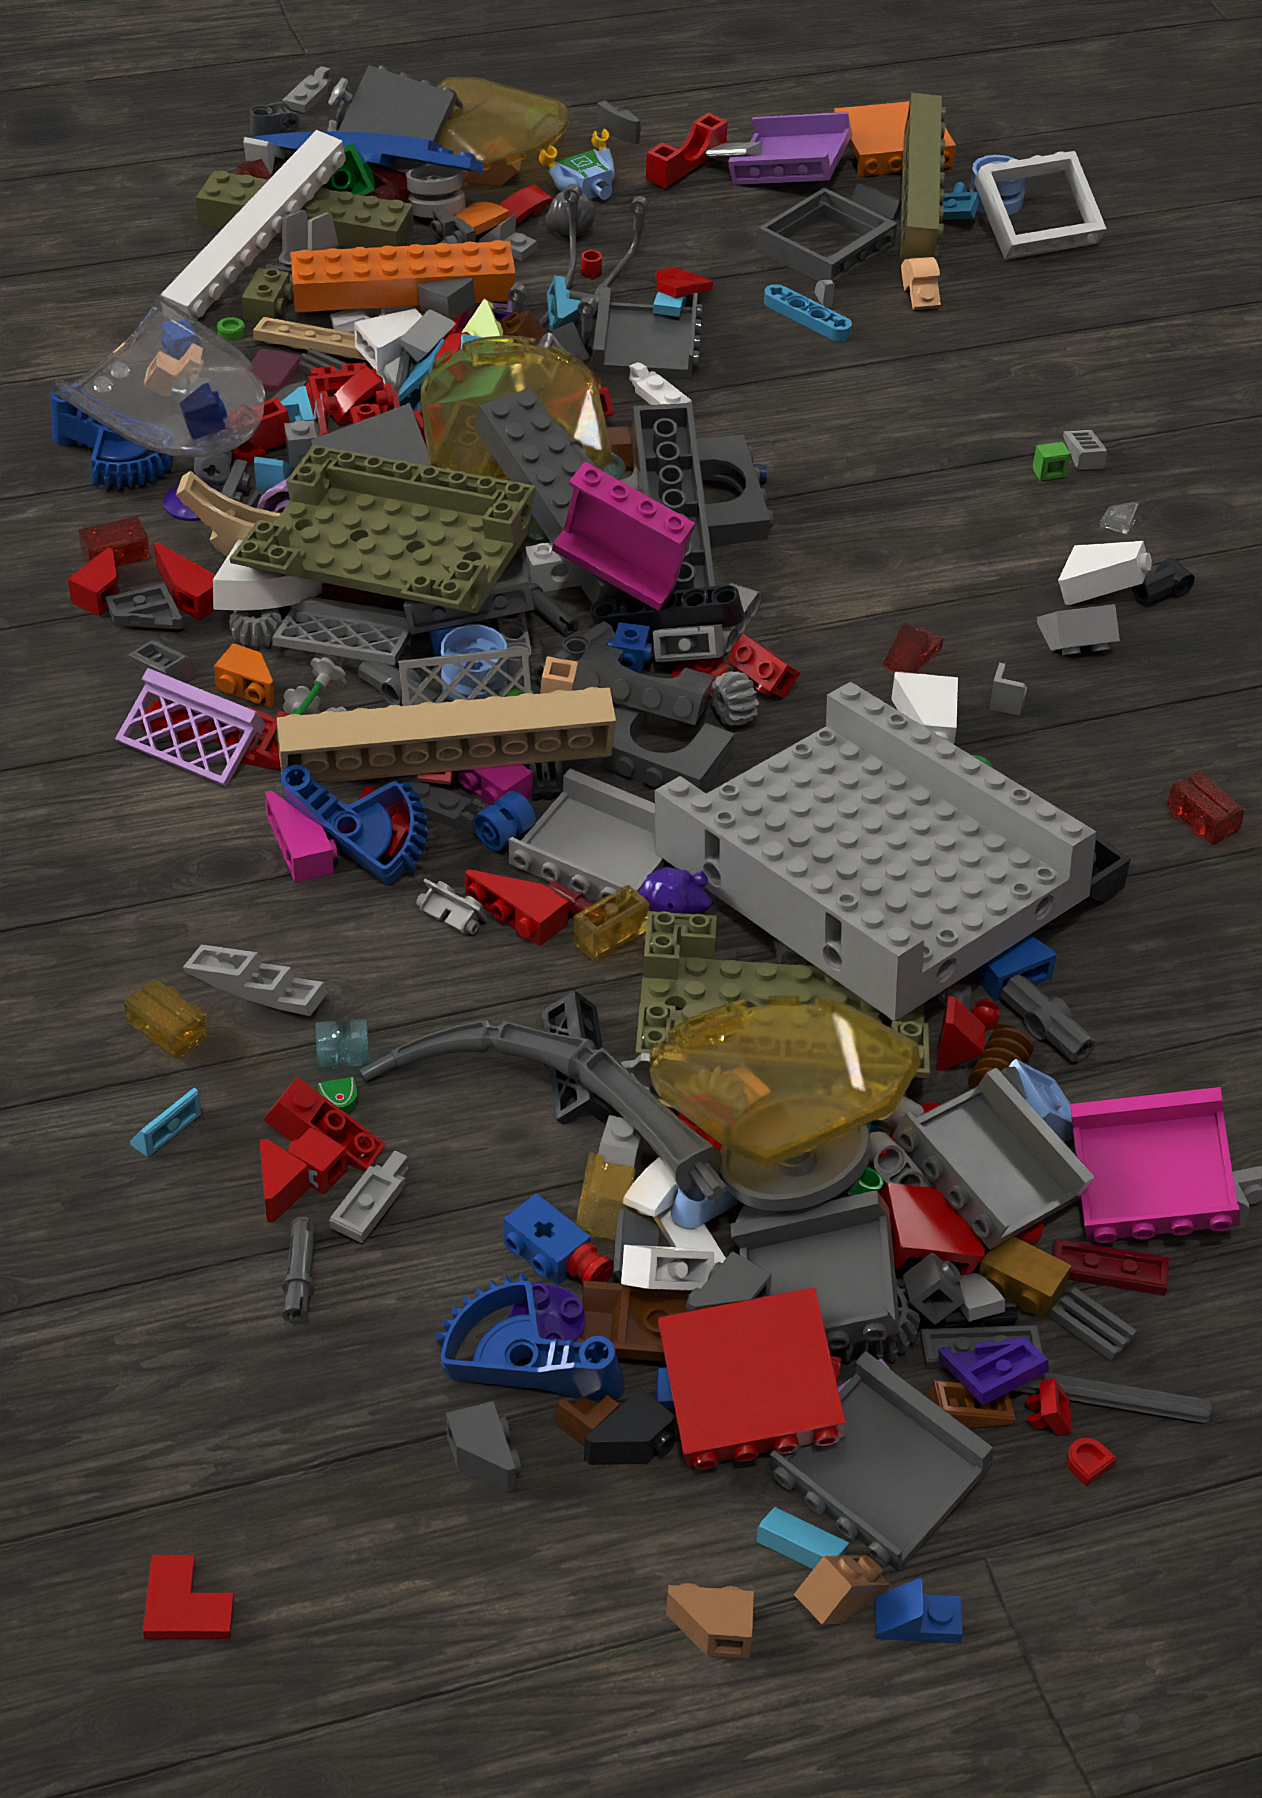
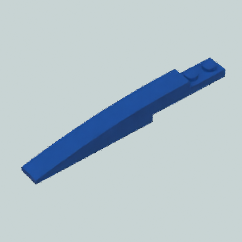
M322 131L325 134L342 140L343 148L353 143L369 165L393 169L396 158L483 173L484 163L476 160L475 154L460 151L459 156L453 155L454 151L442 148L441 144L428 139L380 133ZM314 132L254 136L253 139L267 141L286 150L296 152Z

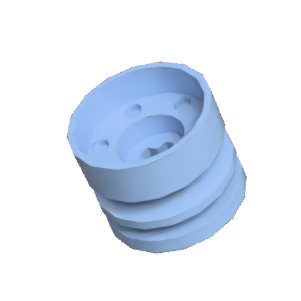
M468 624L453 629L446 634L441 642V656L507 649V643L499 632L491 627ZM498 658V659H490V660L493 661V662L496 664V662H497L500 658ZM485 660L476 661L468 671L481 681L491 670L492 666ZM506 660V661L502 664V666L500 667V668L503 669L506 673H507V660ZM462 662L459 664L464 667L468 662ZM444 664L441 679L450 684L461 670L453 664ZM497 671L487 682L486 686L499 695L507 685V678ZM465 674L454 689L467 698L478 684ZM482 688L473 700L486 699L492 695ZM452 692L446 697L450 702L459 699Z

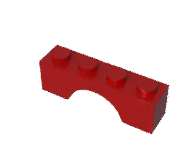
M706 113L693 122L686 141L679 149L662 142L649 150L646 156V180L655 183L659 187L667 188L709 160L710 157L705 155L706 150L727 143L728 121Z

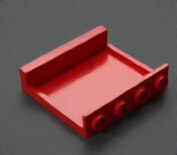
M815 1287L658 1318L686 1468L694 1466L695 1469L699 1470L710 1469L717 1466L719 1461L735 1458L738 1462H745L757 1458L760 1453L775 1450L779 1454H786L796 1451L801 1445L815 1443L817 1446H827L838 1442L839 1438L846 1437V1422Z

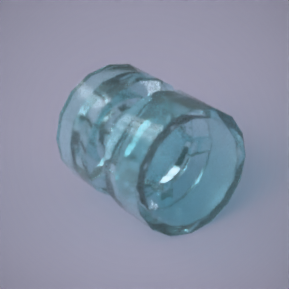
M366 1018L346 1020L341 1026L336 1021L315 1022L318 1069L339 1067L342 1061H345L348 1066L369 1064Z

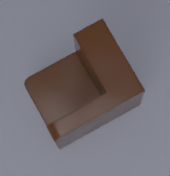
M608 1395L597 1405L586 1397H580L574 1404H570L562 1398L556 1404V1425L584 1446L585 1437L613 1413L620 1404Z

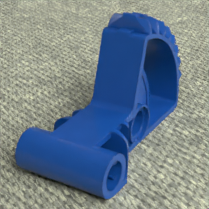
M58 385L52 388L50 392L52 439L55 443L62 446H69L77 442L78 446L86 444L88 448L94 447L91 457V480L95 487L100 484L105 485L107 489L110 486H117L118 489L121 486H128L131 489L134 484L143 487L145 481L153 483L155 477L162 479L164 473L171 472L174 454L172 435L109 412L83 390L69 385ZM148 451H151V452L154 453V454H152V455H150V456H148V457H145V458H142V459H139V460H135V461H130V460H134V459H137V458L141 457L142 455H144V454H145L146 452H148Z
M292 765L282 772L280 779L287 802L321 825L328 840L333 839L338 849L383 884H394L405 871L415 872V861H421V850H426L425 839L428 836V829L426 827L428 821L427 816L424 814L425 808L420 801L419 794L413 791V786L410 782L399 784L397 781H392L348 805L331 794L324 786L314 781L306 767ZM399 802L405 807L411 818L409 834L400 852L385 866L377 861V859L385 852L392 837V822L386 809ZM347 830H354L352 833L343 834Z
M522 1272L518 1282H512L511 1278L506 1275L504 1284L497 1286V1283L490 1280V1290L486 1292L476 1287L475 1293L477 1297L473 1300L463 1296L464 1308L452 1307L451 1313L454 1320L443 1319L442 1326L445 1332L436 1333L435 1339L437 1344L442 1347L441 1365L444 1372L453 1381L545 1389L576 1399L586 1397L588 1400L601 1402L607 1395L613 1400H617L625 1389V1381L615 1348L606 1337L592 1336L583 1343L574 1342L573 1339L566 1341L542 1339L538 1302L531 1282L527 1280L526 1275ZM528 1302L529 1315H517L504 1319L484 1334L475 1349L473 1361L455 1360L462 1341L469 1331L483 1318L503 1307ZM524 1358L532 1359L525 1366H516L519 1360Z

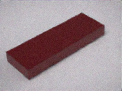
M1055 1239L1052 1256L1072 1265L1068 1280L1166 1295L1169 1257Z

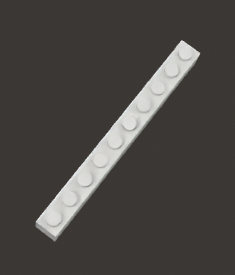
M316 130L161 293L165 314L177 320L188 318L192 324L199 317H202L211 304L220 298L225 289L236 281L238 275L247 266L251 265L253 259L282 231V218L300 210L308 200L313 198L320 187L328 182L334 172L343 166L345 162L343 141Z

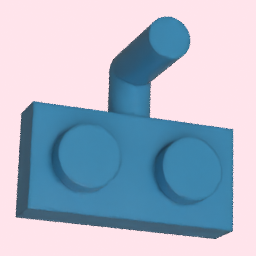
M956 183L952 193H944L943 204L939 205L944 206L943 220L974 218L981 201L979 193L968 192L964 183Z

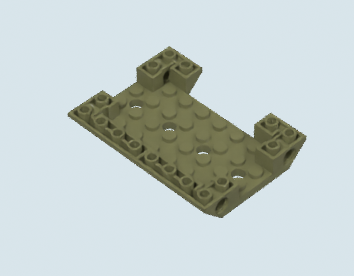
M312 445L286 481L290 502L275 523L258 519L229 559L230 563L478 613L528 534L536 486Z
M648 911L635 1058L641 1053L685 1057L693 1064L779 1070L791 1069L922 1080L929 1078L928 1023H924V1003L897 1021H893L816 966L715 960L717 916ZM676 1007L682 1008V1010H675V1009H676ZM740 1012H750L753 1015H743ZM811 1017H821L823 1020H814ZM882 1022H892V1025H885Z

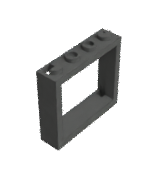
M823 188L760 226L757 235V251L816 281L832 280L836 284L894 247L897 223ZM822 216L863 235L828 258L787 239Z

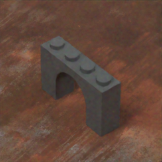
M744 434L697 439L702 481H724L734 486L741 493L738 498L732 501L705 504L710 546L767 540L769 528L773 527L774 524L772 510H767L766 491L764 488H760V472L758 467L753 465V449L751 446H747Z
M594 642L579 659L572 686L573 691L584 690L589 687H610L612 702L696 725L708 705L712 682H714L715 678L713 675L684 668L681 674L675 678H659L637 673L621 665L624 650Z
M613 702L616 724L611 756L586 758L583 760L655 788H659L681 776L707 793L733 758L735 734L705 723L691 743L681 750L670 753L648 751L634 742L647 726L648 712Z

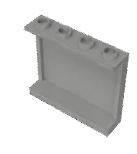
M569 769L563 776V792L523 839L518 840L514 837L509 839V864L544 878L549 882L557 881L576 893L582 892L586 897L623 913H626L638 899V893L647 875L654 873L657 869L661 870L667 862L656 854L655 803L573 769Z

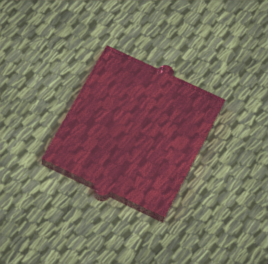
M260 349L239 377V384L256 386L257 389L267 388L280 391L302 360L301 355L284 353L283 350Z

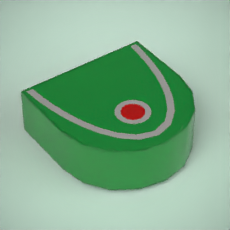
M354 1077L318 1083V1093L346 1114L352 1112L357 1106V1088Z

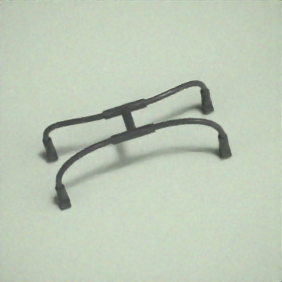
M570 184L564 192V198L568 205L567 217L569 218L570 262L565 277L566 289H570L572 285V278L576 267V218L578 217V200L582 194L581 188L576 184ZM643 196L635 197L630 206L632 213H634L633 229L635 230L632 245L624 258L611 271L603 283L599 284L594 294L569 290V299L581 300L578 305V311L581 314V340L584 346L589 344L592 318L598 311L600 287L609 286L612 280L633 257L639 245L641 231L644 229V213L648 207V201ZM521 283L513 284L508 293L509 299L512 301V313L523 312V300L527 295V288ZM548 310L539 320L542 326L549 320Z

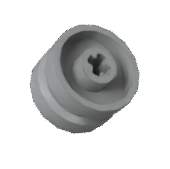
M427 164L415 167L406 173L407 189L412 192L409 195V203L413 204V215L433 218V210L435 209L454 215L466 208L465 192L460 189L464 185L463 170Z

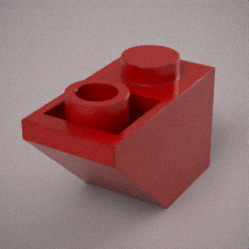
M109 547L68 578L71 603L99 617L107 611L105 597L119 594L113 549Z

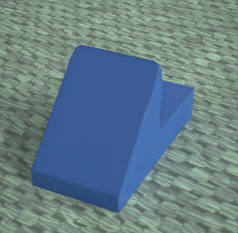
M919 1578L875 1597L876 1639L961 1643L963 1635L961 1596L923 1595L922 1578Z

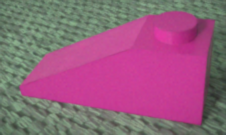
M266 791V815L294 882L334 874L333 859L338 858L334 840H328L321 825L273 791Z

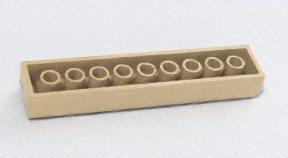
M589 687L584 690L575 691L556 690L552 693L542 694L523 693L519 696L509 697L490 696L486 699L476 700L457 699L453 702H424L419 705H390L386 708H357L353 711H324L319 714H290L286 717H277L281 774L289 766L302 765L309 770L311 778L318 784L607 757L612 754L616 724L610 687Z

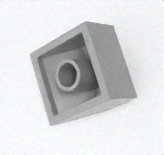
M1115 604L1056 611L1036 617L1037 624L1050 650H1062V655L1081 653L1080 647L1091 646V652L1110 649V643L1120 641Z

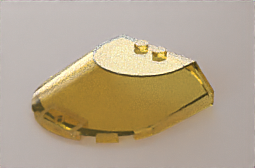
M447 77L437 86L441 89L443 87L453 89L457 93L459 100L463 103L462 108L453 107L437 143L441 144L442 148L454 151L453 155L459 156L460 151L475 154V159L484 163L483 170L491 169L490 162L505 159L506 164L509 165L526 159L525 152L530 149H537V151L546 149L562 137L570 124L566 106L550 96L476 77Z
M511 335L483 337L462 343V350L453 354L449 351L445 352L433 362V369L429 375L424 376L420 391L421 413L430 466L510 481L475 430L477 413L481 404L531 387L555 423L563 425L573 438L578 439L583 445V450L603 470L611 463L612 449L594 377L585 365L579 366L572 361V354L554 344H552L550 349L536 345L535 338Z
M798 995L769 996L770 1005L748 1008L747 1000L745 999L711 1008L679 1023L668 1031L669 1041L666 1044L657 1042L649 1056L651 1064L649 1071L654 1089L668 1104L726 1148L767 1168L801 1152L811 1151L817 1145L830 1139L843 1137L849 1131L895 1111L917 1072L921 1061L919 1047L916 1042L853 1007L821 997L815 1000L816 1005L800 1004Z

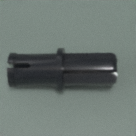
M1008 1301L1005 1302V1312L968 1321L958 1307L940 1321L941 1328H981L984 1324L1012 1323L1018 1320V1307L1016 1302Z

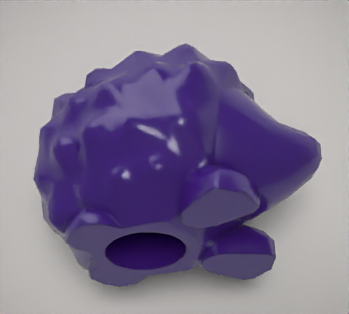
M667 866L663 870L657 869L654 873L647 875L638 893L642 910L646 912L666 911L670 913L704 914L705 911L712 907L710 897L701 888L708 884L707 875L703 871L691 875L686 869H672Z

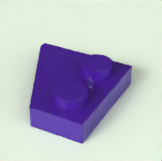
M1025 1337L1006 1339L1002 1342L988 1341L975 1343V1351L952 1353L951 1346L942 1347L938 1350L939 1361L982 1405L1049 1371L1048 1359Z

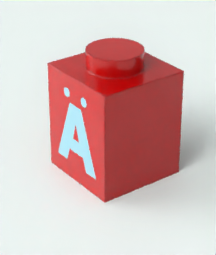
M311 1127L300 1138H295L288 1147L287 1152L308 1164L310 1187L323 1195L348 1171L346 1147Z

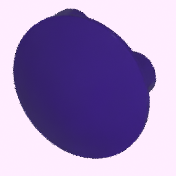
M540 1282L533 1283L532 1287L538 1302L542 1339H558L560 1341L573 1339L574 1342H577L578 1337H581L586 1322L581 1300L565 1288L545 1285ZM528 1302L513 1304L508 1318L517 1315H529Z

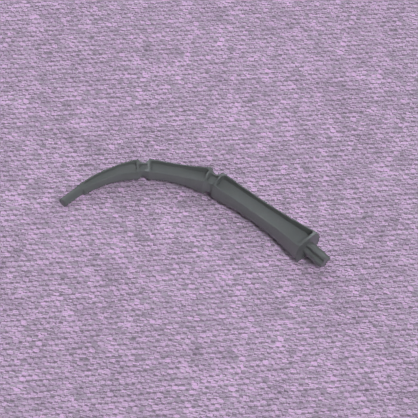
M489 1020L458 1025L413 1040L359 1069L364 1082H367L396 1066L400 1068L418 1060L443 1054L486 1052L489 1048L494 1047L501 1054L529 1058L551 1066L573 1080L580 1078L584 1087L611 1105L638 1130L660 1157L681 1190L687 1192L699 1187L709 1201L714 1199L716 1202L723 1199L722 1194L728 1191L727 1186L718 1176L720 1173L719 1167L722 1166L720 1151L661 1103L608 1050L603 1047L596 1050L593 1041L589 1039L544 1032L508 1021H503L501 1025L493 1026Z

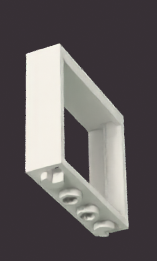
M1062 151L1047 156L1036 155L1023 160L1012 159L998 164L989 163L981 166L974 180L1004 260L1098 244L1106 231V226L1075 151L1065 153ZM1064 171L1085 223L1016 235L996 182Z

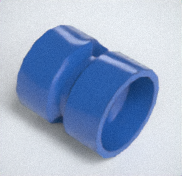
M508 791L493 802V805H489L473 817L472 824L476 836L487 848L492 851H500L509 844L511 837H519L533 827L536 817L531 804L524 796L516 791Z

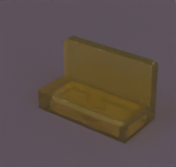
M589 1153L576 1225L591 1237L616 1241L617 1214L619 1209L624 1208L629 1211V1206L623 1204V1197L634 1183L635 1168L607 1163L605 1155Z

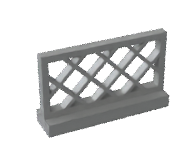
M308 597L301 600L300 603L291 605V610L273 636V646L382 662L390 665H395L405 646H411L414 641V634L411 635L404 611L316 597ZM369 641H378L370 644L368 643Z
M527 647L398 661L403 706L411 705L418 696L427 702L442 703L450 692L459 699L473 700L482 688L492 696L504 697L514 685L521 689L523 693H531ZM520 656L521 668L512 678L500 667L508 657ZM498 658H500V659L496 662V664H495L493 661L490 660V659H498ZM485 660L492 668L480 681L468 670L476 661ZM462 662H468L464 667L459 664ZM444 664H453L461 670L450 684H447L436 675ZM426 666H435V667H434V669L431 671V670H430L429 668H427ZM421 667L429 674L418 688L408 682V668ZM497 671L510 680L499 695L486 686L487 682ZM465 674L478 684L467 698L454 689ZM521 676H522L523 686H522L519 682H517V681L520 679ZM433 678L446 687L435 702L422 693ZM408 687L414 691L410 698Z

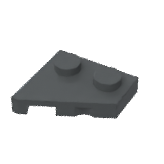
M165 583L105 597L107 610L115 625L169 629L183 628V619Z

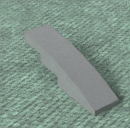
M201 945L183 966L185 973L218 989L255 1003L311 1016L328 993L324 982L295 978L291 967L262 963L257 952Z

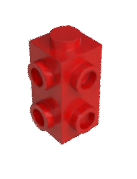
M745 634L734 643L731 653L726 659L735 666L733 672L746 673L749 680L752 678L757 682L755 688L768 697H771L774 693L785 698L801 674L795 667L760 642Z

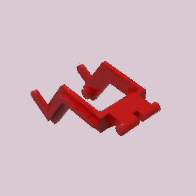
M366 362L341 365V370L337 371L335 366L310 368L309 382L304 386L306 387L314 421L319 424L321 436L328 434L330 412L338 411L336 396L328 397V395H335L351 377L367 366ZM370 369L381 380L384 387L382 391H376V394L373 396L375 404L379 406L380 413L382 414L400 407L397 390H392L391 384H384L383 378L377 375L376 369Z

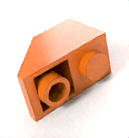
M233 643L214 665L216 690L272 708L275 705L273 680L261 652Z

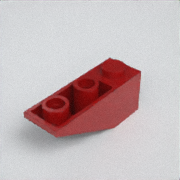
M156 542L154 544L156 568L177 609L198 621L203 620L216 610L213 609V579L216 574L207 571L195 562Z
M470 869L465 871V896L476 899L498 921L506 923L516 930L520 936L529 939L539 947L568 925V901L545 885Z
M298 1076L263 1119V1121L291 1142L295 1138H300L310 1127L346 1147L347 1165L364 1172L371 1166L385 1146L383 1141Z

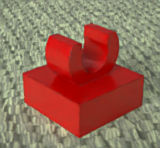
M1055 1378L1039 1382L1040 1395L1036 1394L1028 1397L1026 1403L1032 1411L1041 1410L1035 1415L1027 1416V1421L1034 1429H1043L1049 1425L1057 1436L1072 1433L1070 1398Z

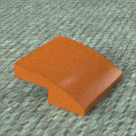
M476 202L467 206L462 212L454 214V216L469 224L476 231V235L507 220L509 218V210L491 202Z

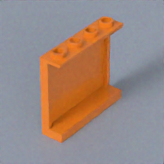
M910 101L834 108V113H849L852 137L848 144L858 161L857 177L902 173L904 130ZM945 128L943 138L945 139V148L942 155L945 156L944 169L953 168L956 144Z

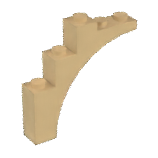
M191 471L182 476L176 493L180 501L189 507L201 519L204 525L213 530L210 542L216 550L222 552L226 557L238 539L243 540L258 519L275 523L281 514L254 508L233 500L208 486Z

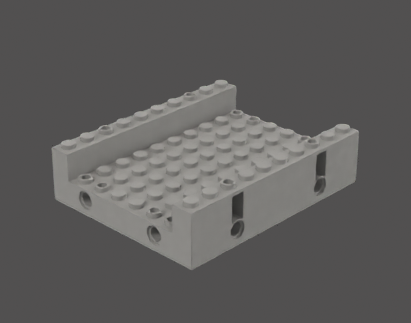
M852 682L827 694L826 727L714 790L705 793L681 776L655 790L656 854L680 870L686 869L691 875L703 871L708 877V884L704 886L705 889L893 1021H897L1090 896L1097 831Z

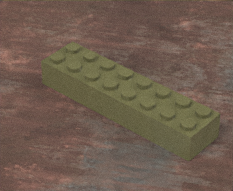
M911 92L903 140L899 267H901L905 259L925 257L938 259L939 244L936 243L942 239L944 224H942L944 206L939 205L943 204L944 189L940 188H943L945 175L943 172L945 156L942 155L945 148V139L943 138L946 125L944 123L946 107H942V96Z
M213 171L196 196L198 225L223 229L269 179L255 178L251 175L231 174L227 171ZM320 187L313 198L308 200L300 209L306 211L308 220L323 213H331L338 243L343 244L341 249L405 246L413 233V204L404 203L400 200H386L376 196H362L348 191L338 192ZM282 231L274 238L282 239Z

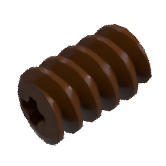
M996 1025L984 1047V1053L980 1055L968 1078L970 1089L976 1088L987 1072L995 1068L1002 1071L1004 1068L1010 1067V1064L1015 1059L1027 1064L1030 1059L1029 1056L1034 1051V1043L1031 1038L1012 1025Z

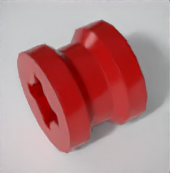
M587 1242L578 1247L571 1255L566 1265V1272L572 1278H580L583 1286L584 1281L606 1282L613 1272L614 1262L608 1256H600L598 1249L592 1243Z

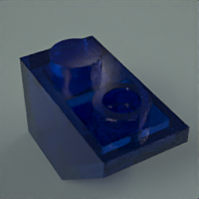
M208 382L202 384L179 403L192 440L226 429L223 419L228 418L224 403L220 398L218 390L212 392Z

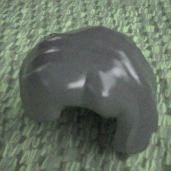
M563 190L553 198L549 212L545 216V222L549 229L557 231L560 236L569 237L568 205L564 198L565 190ZM583 193L578 200L576 237L584 235L590 229L596 215L594 204Z

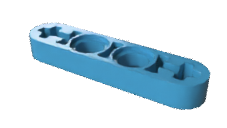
M774 284L765 288L764 304L768 308L831 340L845 341L850 338L852 322L848 318L785 286Z

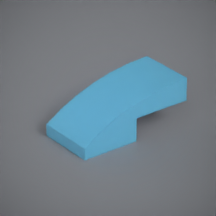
M658 292L653 304V313L680 317L682 307H685L688 296L674 298Z

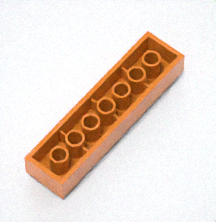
M494 240L492 242L478 243L469 241L458 244H412L410 246L330 248L327 250L290 252L295 312L420 306L417 283L468 277L473 279L475 303L482 302L484 299L489 302L511 301L508 293L513 284L516 283L510 241Z

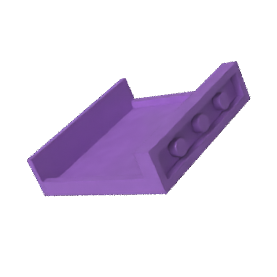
M849 113L753 117L752 122L755 134L750 142H762L761 155L730 157L728 164L732 184L830 180L852 137Z

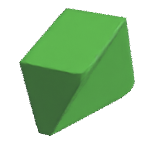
M1063 442L1036 445L1033 470L1038 479L1043 481L1067 477L1071 453Z

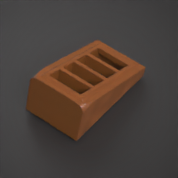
M934 1380L925 1395L967 1428L1013 1425L1016 1420L1009 1392L994 1400L996 1410H991L990 1403L982 1405L961 1383ZM974 1402H978L979 1409H976Z

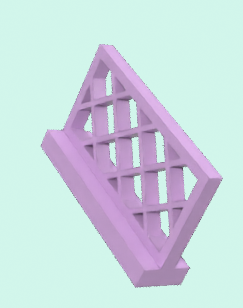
M147 668L142 677L145 685L115 740L127 747L227 787L255 734H262L266 723L254 710ZM150 696L159 698L162 708L146 713L145 705ZM181 708L187 709L189 719L173 724L170 713ZM165 715L168 727L152 733L149 721ZM208 719L214 720L217 730L201 736L197 724ZM144 724L147 736L137 740L128 738L134 727ZM192 726L195 738L179 744L176 732ZM235 730L244 733L239 743L227 746L225 734ZM171 734L174 747L164 751L157 750L155 740ZM219 737L223 749L206 755L203 743ZM198 745L202 758L189 763L184 761L182 751ZM225 757L227 765L222 775L211 772L209 763Z

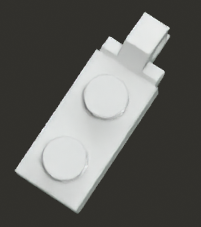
M637 362L629 366V380L632 381L635 387V393L649 404L692 403L691 399L660 375L656 374V372H649L645 365Z

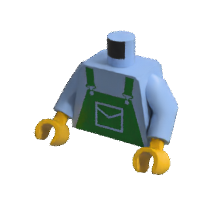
M603 129L601 133L602 139L597 136L596 131L592 136L591 142L593 146L599 148L598 152L593 149L555 162L557 150L554 146H549L547 151L544 149L541 151L539 162L544 166H549L548 172L559 191L566 190L570 184H576L581 188L582 193L590 199L600 197L605 200L611 196L612 181L615 179V167L610 149L606 148L609 138V132L606 129Z

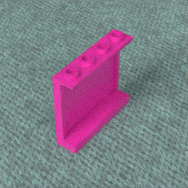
M584 461L569 481L568 485L574 487L564 529L554 542L552 551L659 611L674 591L695 523Z
M1221 1087L1070 1104L1076 1157L1095 1177L1081 1196L1087 1242L1095 1241L1105 1244L1114 1242L1117 1238L1126 1237L1143 1240L1152 1238L1155 1234L1164 1233L1182 1236L1188 1235L1194 1230L1211 1229L1212 1231L1220 1232L1229 1230L1233 1226H1240L1239 1204H1237Z

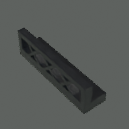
M575 990L542 1010L544 1032L589 1039L593 1041L596 1050L603 1047L597 1006ZM565 1011L559 1027L556 1026L555 1017ZM549 1066L555 1116L558 1122L565 1124L584 1111H587L601 1122L606 1120L609 1115H613L612 1106L584 1087L580 1078L573 1080L568 1077L564 1081L563 1073ZM573 1090H575L578 1100L567 1107L566 1103Z

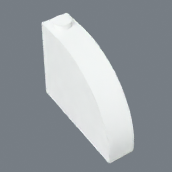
M238 539L213 579V609L260 610L300 603L301 600L308 597H316L327 589L329 583L232 564L229 558L243 541Z

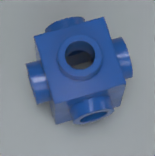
M619 622L615 638H609L608 646L624 650L621 665L642 674L645 662H651L653 644L649 643L650 626Z

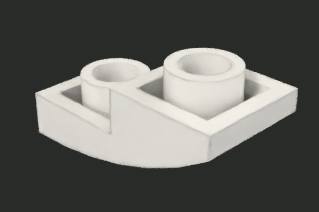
M660 1157L642 1172L623 1197V1204L637 1209L640 1214L655 1217L672 1206L676 1198V1192L679 1189Z

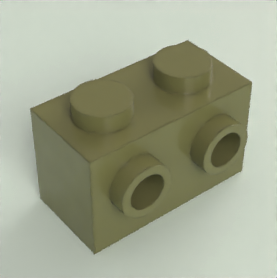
M273 268L257 269L242 296L244 321L259 323L263 317L279 319L280 315L284 314L288 300H291L293 297V284L290 283L289 272Z

